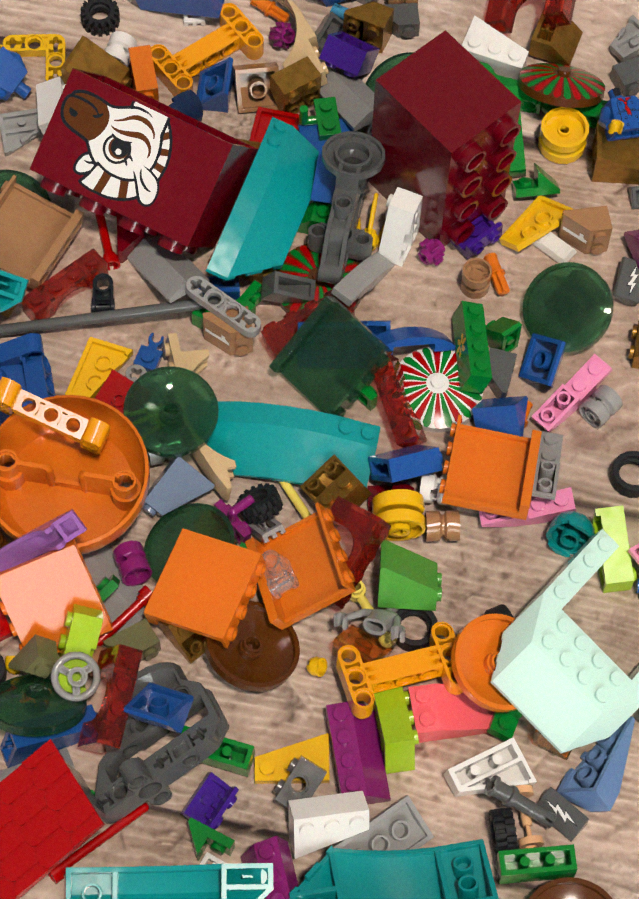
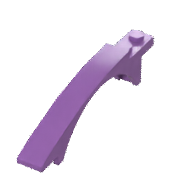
M73 509L42 524L0 548V572L31 560L43 553L62 549L67 542L87 530L86 526Z

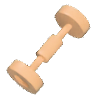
M532 785L516 786L521 795L527 798L534 795ZM520 811L522 826L526 828L527 836L518 840L519 849L542 847L544 845L543 836L532 835V819Z

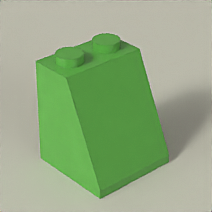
M381 540L378 607L436 611L437 601L441 602L442 573H437V563L392 542Z

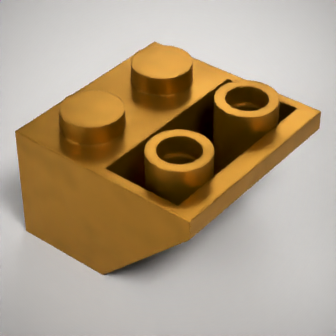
M370 2L347 9L344 12L343 32L379 48V53L382 54L392 35L394 9L377 2Z
M544 6L531 39L529 55L553 63L570 66L583 32L566 13Z
M308 56L270 75V89L280 111L296 114L300 106H311L314 99L320 98L322 75Z
M335 455L330 457L300 486L314 503L318 502L332 511L335 519L333 522L337 526L372 495Z
M161 621L158 622L166 638L189 663H193L205 653L203 635Z

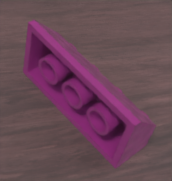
M348 702L326 705L325 716L339 794L363 791L367 805L391 801L374 707L372 714L368 718L359 719L352 714Z
M274 836L253 844L241 856L242 863H273V890L265 899H290L289 893L295 886H299L288 841Z

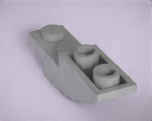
M542 431L532 496L555 500L563 435Z

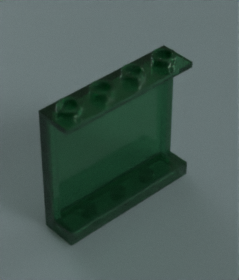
M325 296L269 367L274 372L282 373L320 411L344 417L347 412L345 409L350 403L353 404L361 396L360 391L364 386H368L373 382L376 377L374 374L379 368L382 369L390 361L389 356L393 351L335 297Z

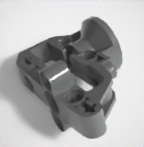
M355 131L335 134L327 139L322 147V162L326 169L336 176V185L328 223L320 222V224L311 225L308 229L307 243L311 251L322 253L318 273V281L338 284L343 279L348 258L365 260L372 254L373 237L365 232V230L357 229L365 200L368 178L379 173L384 166L385 149L381 142L373 136Z
M162 662L147 666L135 673L125 682L120 691V700L125 707L149 683H153L193 696L194 700L187 719L204 707L207 708L209 714L145 760L139 757H131L140 750L150 747L168 734L170 730L139 721L128 715L129 719L116 728L117 732L113 737L115 744L102 757L99 763L95 798L106 814L102 820L107 824H112L122 819L146 801L153 805H161L168 802L172 797L169 785L213 754L220 747L229 730V723L212 691L204 688L199 682L189 681L180 665L172 662ZM118 771H120L122 775L119 779L117 777Z

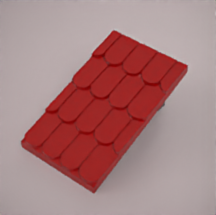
M49 739L0 782V899H20L105 825L102 820L106 816L105 812L81 774L65 761L52 739Z

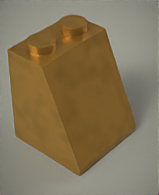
M85 36L80 38L61 67L64 84H66L72 68L105 75L130 87L132 82L130 69Z
M597 121L592 143V182L639 185V137L607 141L605 129Z

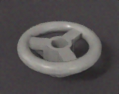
M75 651L62 655L55 662L51 671V683L54 690L60 697L68 701L78 702L88 699L96 692L100 684L101 673L97 662L90 655L83 652ZM72 659H80L88 663L83 668L73 667L71 669L63 665ZM93 671L91 686L85 692L80 693V687L87 682V674ZM59 672L67 676V681L72 685V694L66 692L61 687L58 679ZM75 672H79L80 680L75 682L72 679V675Z

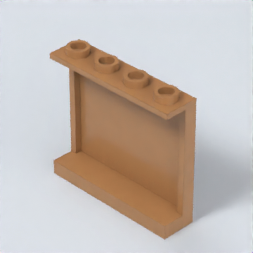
M13 175L10 181L6 180L0 190V269L28 279V287L38 292L83 225L84 212L76 209L72 214L17 184V176Z

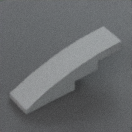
M376 252L348 273L333 288L331 293L347 306H350L357 298L360 299L367 291L370 292L393 269L394 264Z

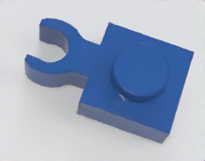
M151 333L149 345L141 344L133 365H141L148 373L155 375L163 357V351L159 349L163 347L164 337L162 336L159 342H153L154 333Z

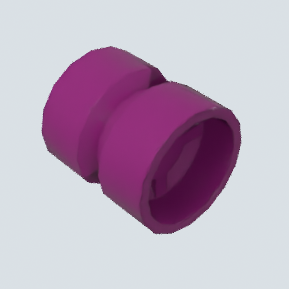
M126 541L114 549L113 558L116 566L119 568L122 582L125 585L137 586L150 579L152 569L140 542Z

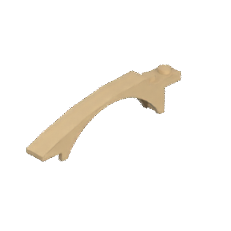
M275 0L290 12L297 25L295 43L290 54L282 64L283 68L308 56L322 75L321 86L328 84L326 75L329 72L325 62L320 63L319 45L314 31L292 0Z
M177 333L167 334L166 343H163L164 357H168L169 360L167 362L168 373L165 387L175 420L191 454L208 480L215 485V490L224 501L229 500L232 490L230 479L234 478L232 469H236V463L234 460L211 449L199 438L191 427L184 405V395L188 386L200 372L207 368L209 350L181 352Z

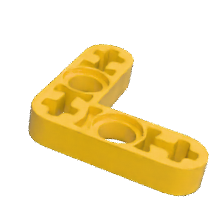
M59 34L9 35L4 38L3 47L19 53L21 57L46 56V81L54 79V74H58V77L60 76L62 79L61 67L66 61V43L63 36ZM32 42H37L40 44V46L37 49H31L29 47V45ZM54 43H58V52H54ZM53 60H60L62 62L59 66H52L50 64Z

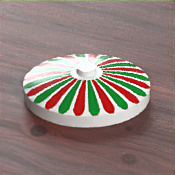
M431 347L416 350L407 355L398 364L392 376L391 398L396 411L407 423L423 431L434 433L449 432L452 423L457 424L458 415H462L461 424H467L473 418L472 408L482 401L483 393L460 391L455 350L434 352Z

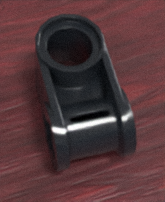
M101 273L93 279L91 313L115 310L114 284L112 277L108 274ZM101 286H108L106 289H99Z

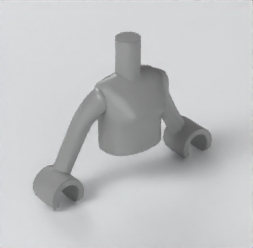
M360 609L351 613L338 612L333 616V627L335 628L342 625V629L346 630L348 629L349 620L367 617L363 621V626L368 633L380 636L391 631L392 641L399 638L400 643L405 642V627L401 625V617L396 613L399 609Z

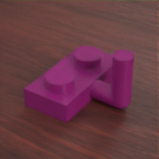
M251 495L246 496L233 506L226 505L222 499L214 503L213 516L239 545L241 542L245 543V541L251 538V528L245 521H241L237 517L240 512L255 502Z

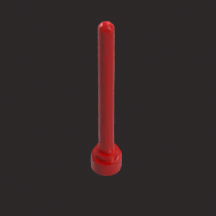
M95 214L104 251L101 259L102 267L105 271L111 270L109 266H113V270L118 269L121 264L118 255L112 250L105 215Z
M146 585L138 591L139 594L136 596L138 599L112 622L113 630L99 636L97 645L102 646L104 640L113 636L143 606L146 607L153 593Z
M143 803L76 850L48 874L50 879L55 884L59 883L65 878L66 867H72L149 810V805Z

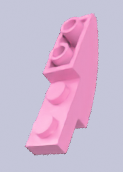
M594 354L565 385L562 384L531 416L532 419L547 432H551L570 417L587 398L592 396V393L597 390L596 387L612 372V368Z
M570 487L556 490L555 500L531 496L526 520L479 511L482 527H516L550 522L562 512L576 511L572 488Z

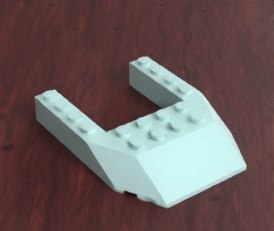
M603 529L593 535L503 631L500 652L497 654L495 662L496 668L493 671L490 682L561 754L609 738L639 708V665L628 677L562 610L619 547Z

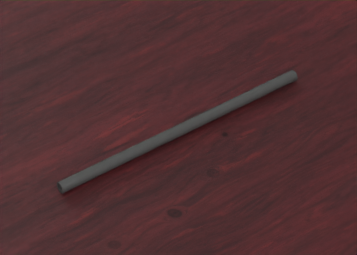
M212 296L208 299V302L214 305L221 301L217 296ZM190 299L172 303L167 302L1 324L0 336L206 308Z

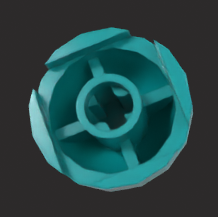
M576 511L562 512L553 518L547 529L546 538L548 539V545L555 553L570 558V554L575 555L594 535V527L590 519L582 513Z

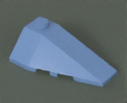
M629 717L609 738L596 741L597 744L589 752L585 751L580 756L582 759L581 763L575 770L570 768L565 774L557 790L560 795L590 812L611 811L621 789L635 724L634 717Z

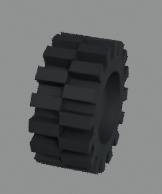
M88 0V3L84 1L80 13L82 26L86 29L87 33L91 31L93 36L98 33L99 37H103L102 33L108 36L110 35L109 31L112 33L116 31L115 27L118 28L120 22L119 6H117L116 1ZM98 12L108 14V17L104 19H95L92 16Z
M262 483L258 484L256 488L252 486L251 490L246 489L244 491L245 494H240V499H237L238 503L246 496L251 495L255 500L252 505L240 512L244 521L248 522V524L254 523L255 525L259 521L265 523L266 519H273L272 516H277L279 514L278 511L283 509V502L277 488L269 483H265L264 486Z
M507 807L489 810V828L495 855L498 854V851L517 849V831L512 809Z

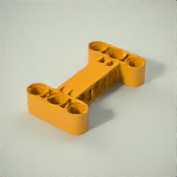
M223 4L219 16L220 28L176 54L172 55L161 44L151 47L155 74L174 97L190 89L193 91L192 77L239 49L251 60H257L263 56L264 37L235 4Z
M1 377V412L8 415L15 413L77 441L80 443L81 448L100 455L110 434V425L93 417L90 420L22 390V386L9 378ZM32 401L35 403L36 408L32 412H26L22 408L24 402ZM54 411L57 413L58 418L54 422H48L44 418L46 412ZM76 421L79 423L80 428L76 432H70L66 428L67 423Z
M437 622L432 626L429 638L430 647L363 663L356 647L352 645L342 646L337 654L336 669L352 714L359 719L368 718L373 712L374 693L437 677L442 678L444 686L450 694H462L463 691L457 681L452 679L455 676L451 660L444 658L445 656L451 657L452 647L456 639L451 625L446 622ZM437 635H442L446 638L440 639L437 637ZM348 658L351 659L352 662H345L343 661V659ZM351 680H358L360 683H359V684H353V683L350 682V681H351ZM364 701L368 705L362 706L359 705L357 702Z

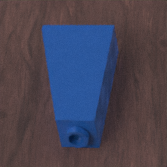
M91 704L8 726L0 745L7 768L22 763L49 739L53 740L59 750L95 737L101 726V718L94 711Z

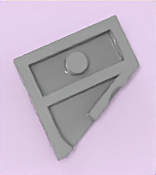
M634 15L630 16L629 23L625 28L622 27L619 36L610 44V51L621 62L639 55V20Z
M37 108L0 114V130L5 156L11 155L42 134L38 126Z

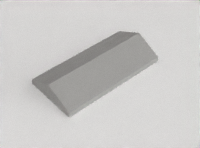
M329 69V74L326 75L328 84L321 86L320 97L336 98L338 115L353 131L372 124L375 93L358 76L355 78L347 76L343 73V69Z
M160 237L143 238L127 257L128 261L169 303L187 294L186 282L190 277L201 276L209 282V279L184 254L180 255L159 246L157 242ZM192 286V290H195L196 288H199L201 286Z
M106 545L101 549L82 554L95 585L105 576L109 579L113 574L120 580L119 587L103 601L113 622L138 599L136 596L139 594L138 591L142 588V585L127 586L122 582L119 568L116 566L113 558V551ZM143 606L117 632L119 633L145 619L146 617L143 612L146 607Z
M406 795L370 820L369 830L344 839L333 848L377 851L411 850L420 848L434 838L410 797Z

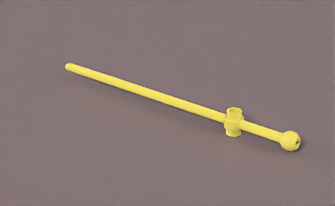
M278 481L301 517L304 519L310 516L311 513L291 483ZM355 579L353 584L356 591L348 595V598L352 602H358L362 609H374L365 596V584ZM390 631L378 636V641L382 647L390 648L396 644L397 638L392 641Z

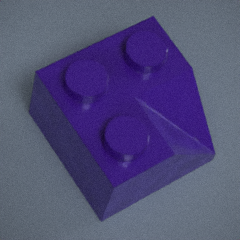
M340 31L328 34L319 59L324 60L326 66L334 69L337 67L343 69L345 75L355 78L356 76L371 73L380 49Z

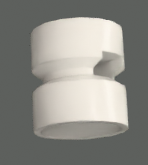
M115 31L111 34L105 51L128 67L130 63L128 48L137 47V41L128 33Z
M435 473L422 475L420 494L424 498V503L431 504L433 501H437L438 505L451 506L441 503L443 494L439 493L441 479L446 480L447 475L442 474L440 477H437Z

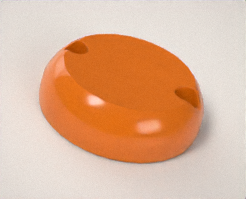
M57 395L43 398L88 420L93 417L111 426L110 434L100 455H96L81 448L79 442L13 413L0 425V527L8 536L15 540L73 509L87 528L85 532L74 539L81 554L90 553L103 548L123 535L139 516L148 494L150 481V464L147 450L136 427L125 415L111 405L94 398L79 395ZM32 402L22 408L26 412H32L36 405ZM48 411L45 413L44 418L48 422H54L58 415L54 411ZM70 421L67 423L66 428L70 432H76L79 430L80 425L76 421Z

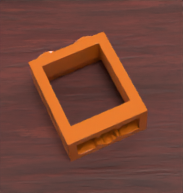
M150 45L128 48L133 89L159 101L158 84Z

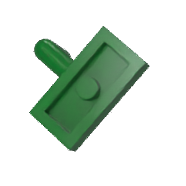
M335 97L314 99L315 116H308V107L306 105L300 106V125L317 124L319 141L327 140L335 134L341 133Z

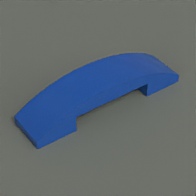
M414 326L391 329L377 334L363 342L362 347L371 357L393 356L394 347L428 344L434 352L455 350L456 346L445 334L437 330Z

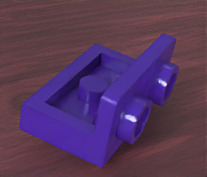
M482 214L471 222L475 226V230L464 243L455 245L451 240L450 242L467 259L473 255H479L488 244L497 242L502 236L503 224L500 221L495 224Z
M208 772L181 814L188 820L191 817L215 830L224 819L222 815L225 810L231 808L236 802L237 796L235 795L239 789L236 786L230 787L215 774Z

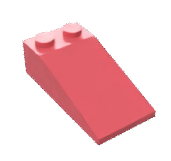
M444 684L408 687L410 701L408 707L409 710L413 711L414 716L412 729H417L419 743L487 733L494 711L478 706L464 692L459 695L450 694Z

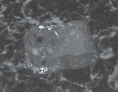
M267 550L262 554L266 563L264 575L267 580V586L276 599L281 598L282 594L291 588L296 589L299 587L298 579L293 572L288 558L274 550Z

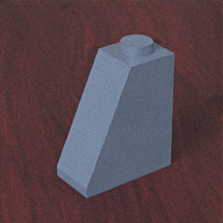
M175 456L149 488L143 509L151 516L155 514L163 516L212 490L215 485L181 457Z

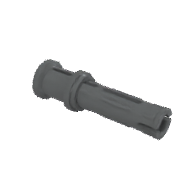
M494 775L488 781L484 792L488 797L493 796L502 801V805L505 807L516 808L548 829L553 826L549 820L555 823L556 814L551 813L521 795L516 786L507 785L497 775Z

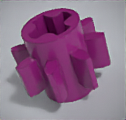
M276 22L275 27H270L269 39L274 42L273 47L288 48V44L295 42L296 31L290 28L291 23Z
M426 238L419 243L420 248L417 254L425 265L434 264L437 266L444 260L445 247L438 239L429 240Z

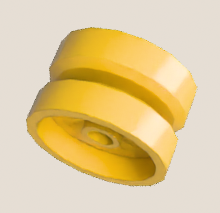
M558 107L546 113L541 121L538 137V147L541 154L549 161L557 164H568L578 160L585 151L589 134V123L586 117L580 111L568 107Z
M395 489L384 491L373 497L372 513L375 516L373 519V532L375 536L388 541H405L424 534L426 522L423 515L425 506L422 494L408 489Z

